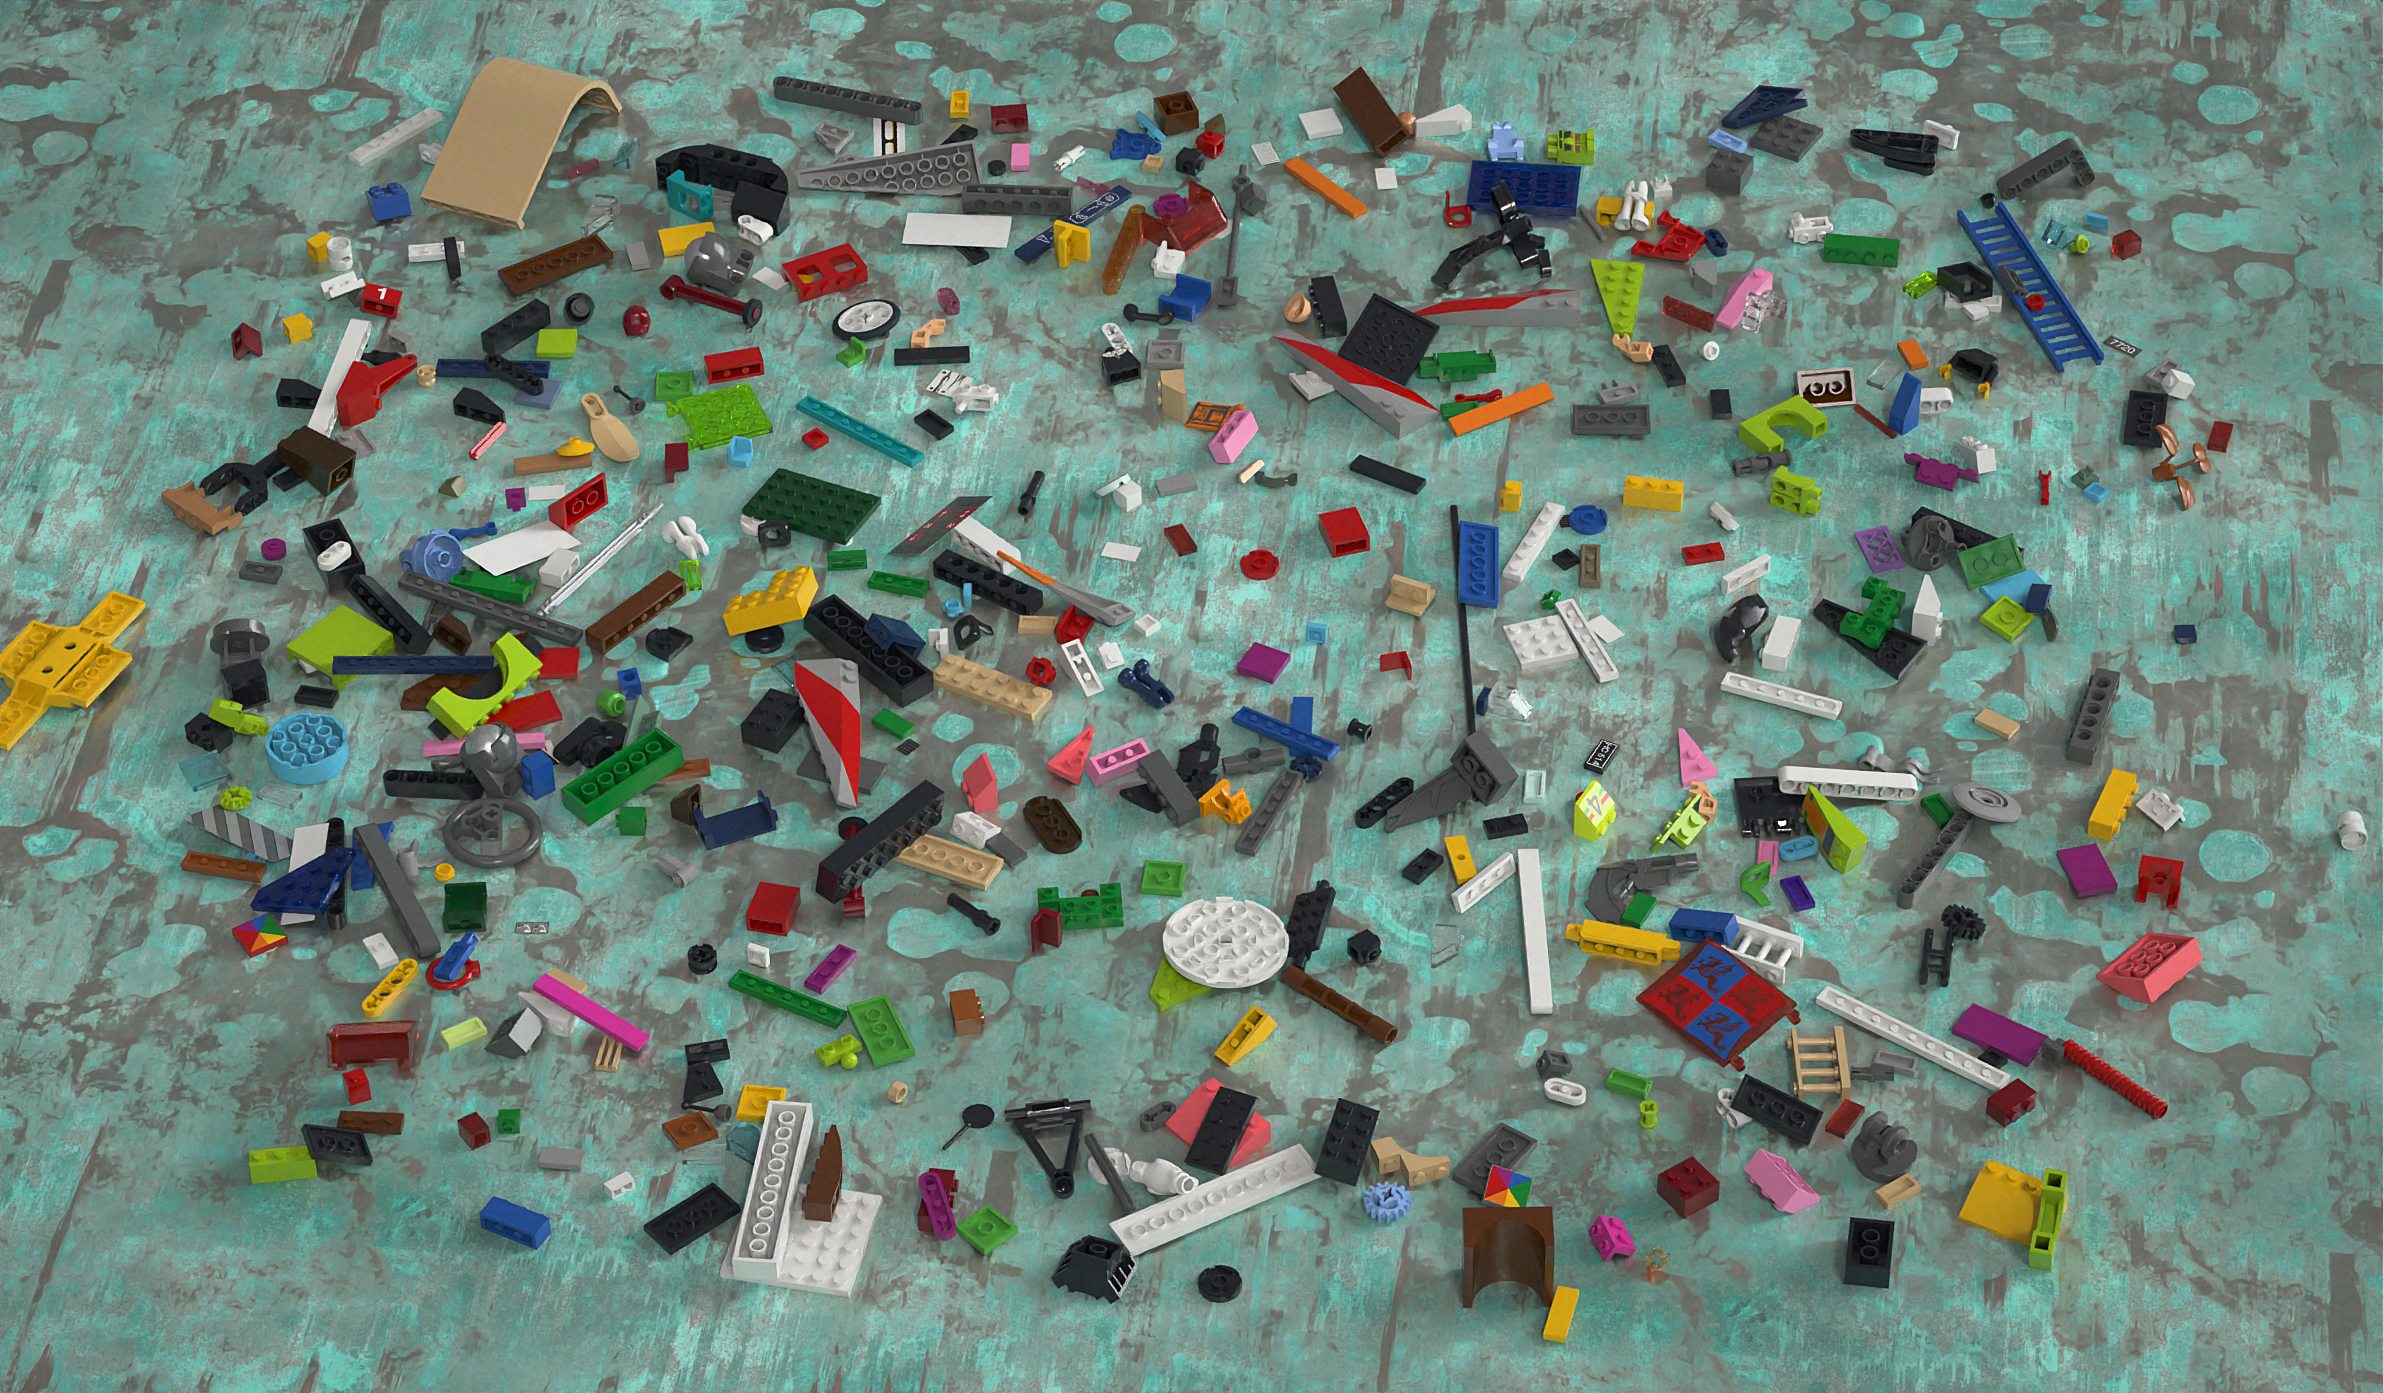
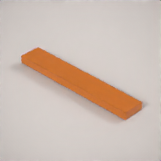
M1298 156L1284 163L1286 171L1352 219L1368 212L1366 205Z
M1547 382L1452 417L1447 422L1457 438L1553 401L1555 397Z

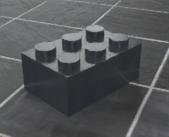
M770 688L742 722V743L778 754L805 720L804 707H801L799 704L800 697Z
M1850 1217L1844 1284L1889 1289L1894 1221Z

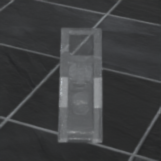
M596 194L580 226L581 238L597 234L614 222L621 210L617 196Z

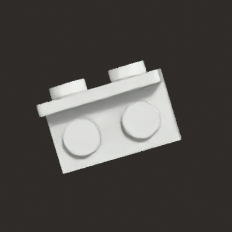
M1163 241L1161 246L1157 248L1156 258L1152 259L1151 268L1154 269V277L1176 280V274L1179 273L1185 259V252L1167 249V241Z
M354 271L322 282L320 286L326 301L360 289L365 286L363 278L357 280Z
M2154 788L2136 804L2138 810L2164 831H2167L2178 819L2181 822L2186 820L2183 815V808L2176 802L2172 804L2164 792L2161 791L2159 793Z
M968 811L955 815L950 833L978 850H982L986 840L1000 833L1001 828Z

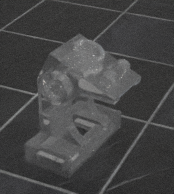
M1765 290L1758 295L1749 292L1746 296L1741 327L1757 334L1761 331L1763 317L1770 318L1775 316L1785 320L1788 302L1783 300L1773 290Z

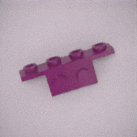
M1911 453V455L1904 454L1907 464L1919 467L1915 478L1916 482L1953 492L1958 478L1978 484L1980 482L1978 473L1972 469H1960L1951 463L1947 465L1942 464L1937 459L1929 458L1928 460L1916 453Z

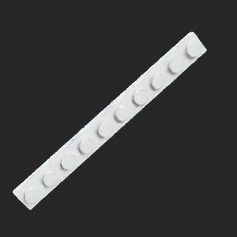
M1829 986L1816 998L1817 1005L1994 1092H1998L2010 1082L2009 1074Z

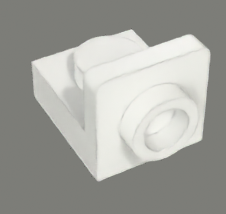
M948 628L929 629V646H936V651H940L941 659H944L949 654Z

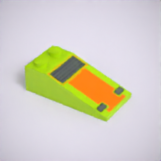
M1810 785L1801 813L1818 840L1828 861L1844 875L1861 863L1869 838L1813 785Z

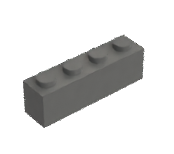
M1160 749L1138 759L1139 768H1137V772L1140 778L1146 780L1150 792L1156 794L1160 806L1167 809V814L1171 821H1175L1180 827L1201 817L1200 804Z

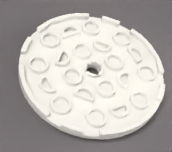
M1215 897V900L1204 902L1203 899L1191 902L1177 910L1170 917L1163 932V951L1171 966L1181 975L1195 983L1216 988H1241L1261 983L1273 976L1283 966L1289 950V936L1284 929L1283 922L1277 915L1256 902L1245 900V902L1235 901L1233 897Z

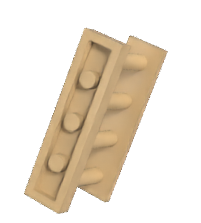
M1834 1026V1034L1830 1035V1037L1797 1038L1796 1027H1791V1036H1787V1049H1791L1795 1077V1082H1793L1792 1086L1793 1095H1797V1099L1802 1101L1803 1093L1836 1092V1094H1840L1841 1103H1850L1851 1084L1843 1026ZM1798 1046H1830L1834 1050L1830 1053H1799ZM1832 1061V1063H1836V1066L1834 1068L1801 1069L1800 1062ZM1834 1076V1079H1838L1836 1083L1803 1084L1802 1077Z

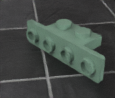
M641 695L636 696L622 749L656 727L660 729L664 715L660 710L649 713L650 706Z

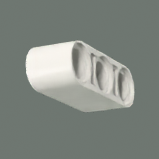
M1944 387L1921 389L1919 414L1946 413L1954 408L1950 389Z

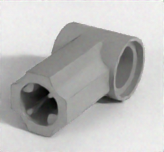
M663 854L657 863L658 869L671 876L679 888L686 887L699 877V871L693 863L687 862L685 864L671 854Z

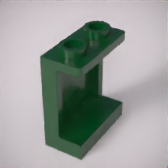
M486 882L445 884V911L442 915L444 933L486 931L488 904Z

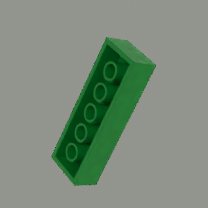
M657 727L561 788L564 807L588 826L592 825L684 765L682 746Z

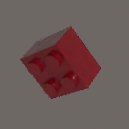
M1692 1156L1658 1174L1657 1193L1685 1219L1719 1200L1720 1182Z

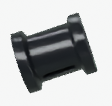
M1353 718L1348 726L1347 734L1358 736L1364 742H1368L1373 734L1374 726L1371 724L1365 725L1359 722L1358 719Z

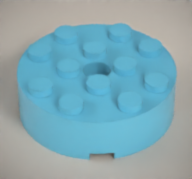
M302 712L285 717L269 730V736L265 740L268 764L271 771L278 778L289 783L319 784L338 775L349 759L348 740L344 725L335 717L322 713V715H311V712Z

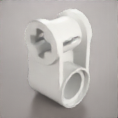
M743 215L738 218V224L740 225L738 236L741 239L761 246L773 235V229L768 223L757 220L749 215Z
M1723 1088L1717 1095L1719 1100L1716 1105L1717 1113L1733 1129H1737L1754 1120L1730 1108L1736 1092L1730 1088Z

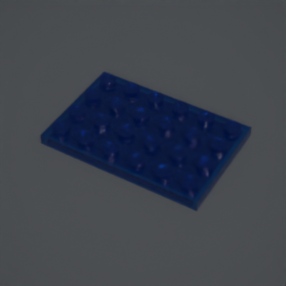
M1472 160L1466 206H1469L1472 211L1495 212L1490 196V188L1498 186L1499 181L1504 180L1513 196L1518 213L1566 217L1576 216L1581 166Z

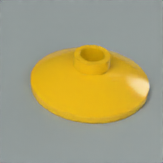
M573 437L568 439L569 442L559 446L556 452L562 456H578L593 451L595 447L591 442L580 441L579 437Z

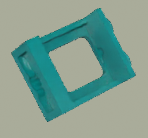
M679 169L666 178L670 208L701 223L714 215L712 186L710 184L702 190L685 182L684 172ZM686 193L697 199L698 213L682 205L687 201Z

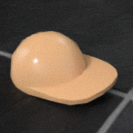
M1297 291L1290 298L1283 312L1288 321L1299 324L1309 318L1311 305L1304 295Z

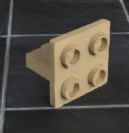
M1394 574L1391 578V594L1386 600L1385 606L1420 617L1435 597L1436 590L1431 589L1429 584Z

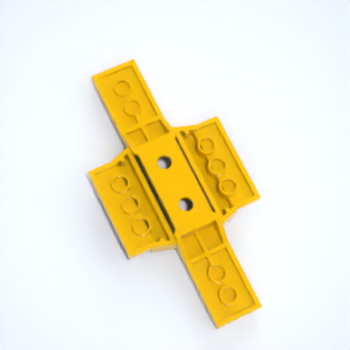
M112 590L79 625L69 627L51 626L32 620L0 653V677L4 678L5 684L12 689L10 696L0 706L1 749L9 751L51 706L72 708L77 704L87 708L132 661L130 653L118 650L110 644L146 608L145 601ZM72 645L76 646L71 650L65 649V647H70ZM90 651V652L80 661V658H81L86 652ZM74 664H77V665L73 668V670L68 674V670H69ZM49 669H52V670H53L52 672L47 673V674L42 673L43 670H44V671L49 670ZM67 675V676L57 685V682L62 678V676Z

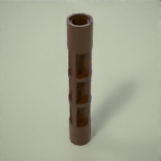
M1290 965L1284 970L1281 981L1285 985L1317 1002L1323 1008H1327L1337 1014L1346 1022H1350L1365 1031L1366 1034L1384 1045L1389 1046L1395 1041L1398 1035V1028L1370 1013L1360 1007L1359 1004L1337 993L1336 990L1327 987L1296 966Z

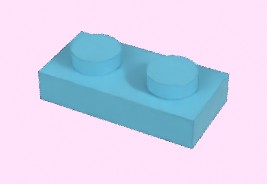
M1140 110L1135 114L1139 120L1138 124L1144 130L1148 129L1146 133L1151 138L1155 139L1157 137L1161 142L1166 138L1162 131Z

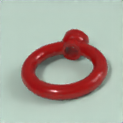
M444 956L434 960L425 972L427 983L431 987L443 991L458 989L466 985L472 978L481 977L479 961H472L469 958L464 963L466 973L458 980L452 982H440L433 976L434 969Z

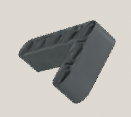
M2067 138L1998 179L1996 186L2004 199L2011 200L2069 165L2082 185L2091 184L2095 179V175L2075 140Z

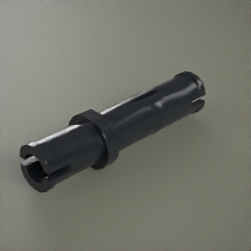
M1035 471L1026 492L1022 494L1021 502L1018 506V513L1020 515H1028L1031 506L1035 504L1036 496L1045 479L1044 472Z

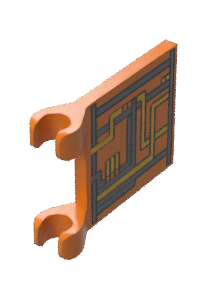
M1197 401L1185 423V427L1219 432L1229 416L1235 410H1244L1245 406L1243 404L1229 406Z

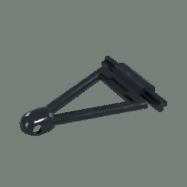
M1068 1098L1026 1103L1025 1108L1004 1110L1005 1122L1014 1121V1126L1050 1178L1055 1195L1060 1199L1070 1198L1074 1193L1073 1172L1085 1120V1112L1092 1111L1090 1099L1069 1102ZM1072 1125L1064 1167L1056 1169L1031 1130Z

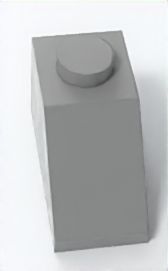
M1695 261V268H1691L1690 279H1694V287L1709 298L1716 299L1717 262Z

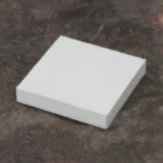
M1333 108L1298 114V120L1308 140L1343 133V127Z

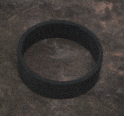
M455 237L443 238L449 277H461Z

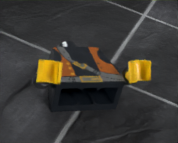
M1977 348L1959 350L1947 362L1948 365L1940 366V377L1944 374L1945 380L1951 378V369L1953 368L1981 383L1984 382L1985 384L1978 386L1977 394L1979 396L1981 392H1985L1984 399L1988 398L1989 386L1993 385L1999 374L1998 359Z

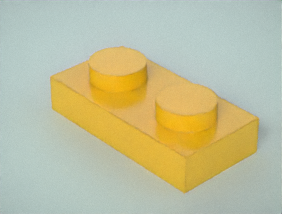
M951 91L950 118H968L969 91Z

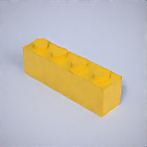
M2115 768L2112 769L2089 819L2087 835L2107 841H2112L2114 834L2118 835L2121 827L2120 821L2125 820L2126 808L2131 807L2132 795H2136L2139 783H2136L2137 774Z

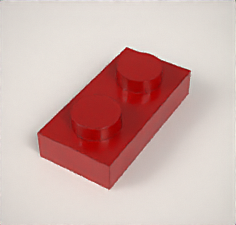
M1720 542L1683 547L1681 552L1686 566L1725 560V554Z

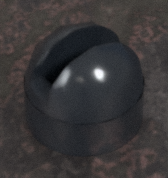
M1986 193L1980 198L1985 208L1990 209L1995 206L1996 198L1994 193Z

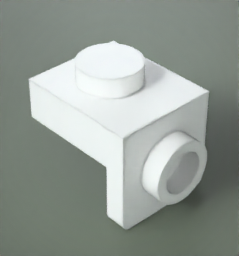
M1105 642L1098 646L1099 648L1095 652L1096 658L1100 657L1106 672L1125 665L1117 642L1111 644Z

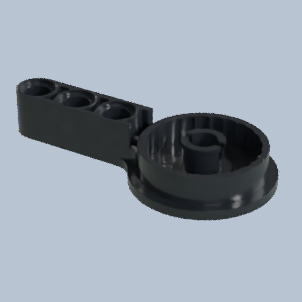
M1504 180L1499 181L1498 186L1490 188V196L1495 213L1503 229L1507 227L1509 222L1517 220L1520 216ZM1528 233L1513 238L1508 242L1522 270L1540 264L1538 253Z

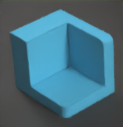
M733 436L727 447L729 465L748 467L753 458L751 438Z

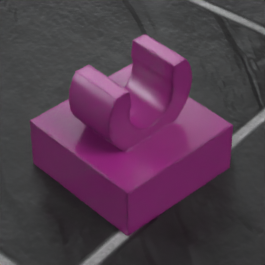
M524 487L505 489L507 509L513 508V512L521 511L522 507H527Z

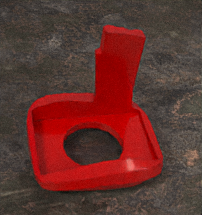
M1446 191L1443 212L1450 228L1470 226L1472 224L1470 207L1468 205L1450 206L1449 191ZM1459 213L1463 214L1465 219L1456 221L1451 216Z

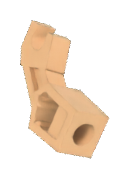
M945 319L930 320L929 323L919 330H914L911 338V348H927L929 337L944 333Z
M1614 333L1612 342L1616 350L1632 359L1633 362H1650L1654 351L1650 342L1633 341L1630 344L1628 334H1624V337L1620 339L1619 334Z
M1691 781L1689 796L1693 798L1698 793L1701 795L1698 799L1700 801L1698 814L1707 821L1705 824L1713 825L1718 801L1713 798L1707 785L1702 782Z

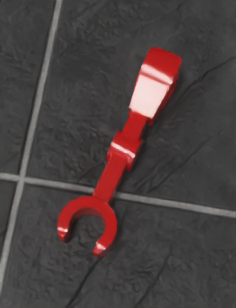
M1500 389L1482 395L1465 396L1464 394H1456L1455 401L1456 403L1478 401V403L1484 401L1494 402L1502 399L1503 394Z
M2039 470L2038 479L2041 482L2042 490L2041 505H2049V482L2052 475L2050 470L2047 475L2042 474V470Z

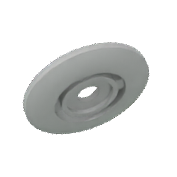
M1963 782L1955 785L1952 789L1951 795L1954 801L1966 811L1981 818L1997 822H2012L2021 815V807L2018 802L1994 787L1980 783ZM1982 800H1988V801H1990L1991 803H1986V802H1984V801H1982Z

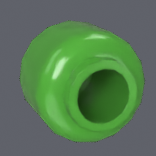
M610 689L601 691L596 699L597 710L601 714L610 717L621 715L626 708L624 695Z

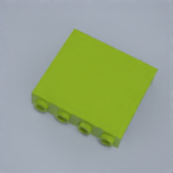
M344 605L332 611L286 645L289 662L296 657L330 676L332 678V685L337 690L341 689L358 675H333V656H385L395 649L393 633Z

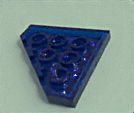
M335 847L266 885L256 893L250 904L252 910L323 915L355 858L356 851L354 848Z

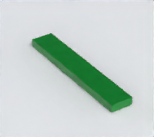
M740 969L728 982V986L731 989L835 1030L847 1018V1011Z

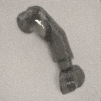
M1257 471L1254 474L1256 484L1271 489L1285 486V484L1295 486L1298 479L1297 473H1293L1285 478L1279 477L1275 479L1265 476L1263 471Z

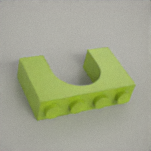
M1798 394L1739 423V439L1758 454L1782 452L1784 439L1772 431L1771 428L1779 425L1794 426L1813 440L1827 433L1828 417Z
M2045 1168L2036 1231L2033 1230L2029 1250V1268L2052 1272L2068 1190V1172Z

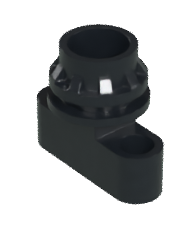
M595 717L587 718L555 746L553 757L566 766H572L579 760L583 765L594 768L615 754V749L611 746L610 741L605 738L608 732L607 725Z

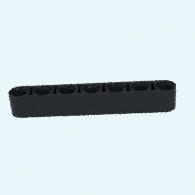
M334 817L326 822L329 823L326 840V913L329 927L333 930H341L347 925V837L344 820Z

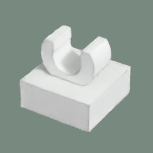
M1664 175L1663 180H1658L1657 177H1654V181H1650V189L1654 198L1672 195V188L1666 175Z

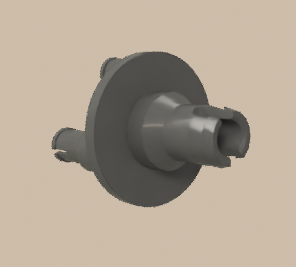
M1928 515L1920 518L1910 530H1906V533L1909 534L1907 537L1901 536V543L1907 548L1911 561L1915 566L1923 570L1939 569L1949 560L1951 555L1961 552L1962 549L1967 550L1966 544L1954 541V534L1950 524L1939 516Z

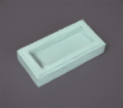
M1526 770L1524 803L1544 804L1546 771Z

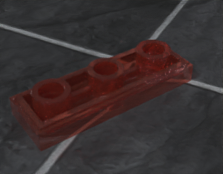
M1669 296L1663 299V314L1709 333L1714 330V314Z

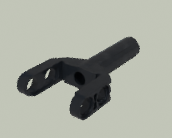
M277 449L254 465L241 462L225 463L201 481L199 488H204L206 495H214L236 479L238 483L245 486L249 491L238 498L234 510L236 513L240 511L242 516H246L268 501L267 479L284 468L286 464L276 457Z

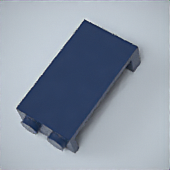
M758 790V803L709 818L704 817L700 808L692 810L693 826L706 850H712L775 831L778 815L775 809L772 810L769 797H765L762 790Z

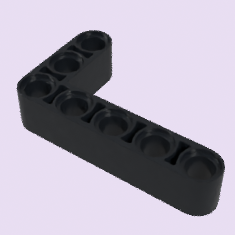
M467 767L465 773L393 769L383 774L385 793L391 797L472 801L482 798L485 790L473 771Z

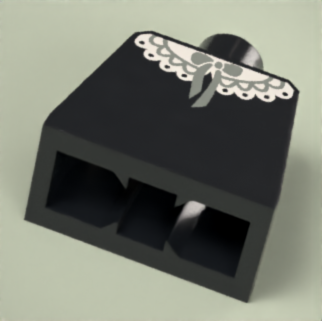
M1114 347L1106 348L1105 352L1101 355V365L1107 387L1141 379V363L1127 348L1117 350Z

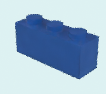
M1678 908L1668 923L1673 940L1698 943H1707L1708 941L1717 945L1729 946L1739 932L1736 916L1733 913Z
M495 1196L479 1213L481 1228L535 1250H538L551 1234L550 1219L548 1217Z

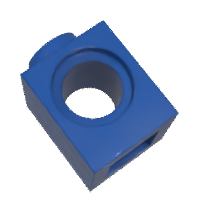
M637 668L617 671L619 690L624 695L625 701L634 700L637 695L642 696L641 681Z

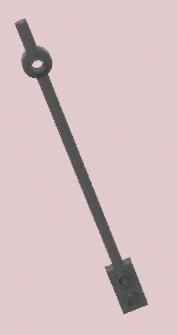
M1245 164L1240 165L1239 176L1232 179V188L1237 193L1226 276H1220L1217 305L1236 306L1239 278L1233 276L1242 211L1239 193L1250 184V178L1246 176L1247 166Z

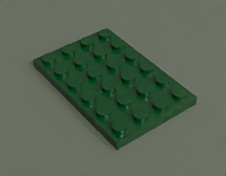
M778 468L742 508V514L761 521L766 520V522L771 520L786 521L792 530L846 545L881 505V497Z

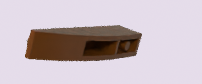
M831 1124L829 1133H825L824 1145L820 1147V1158L816 1159L815 1171H812L811 1184L807 1185L806 1197H803L802 1200L805 1220L832 1222L840 1198L842 1187V1149L837 1127Z

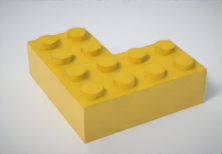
M798 566L787 572L786 570L778 571L773 576L767 590L761 592L760 590H755L749 593V595L733 596L723 612V618L729 635L732 636L803 619L818 589L811 566Z

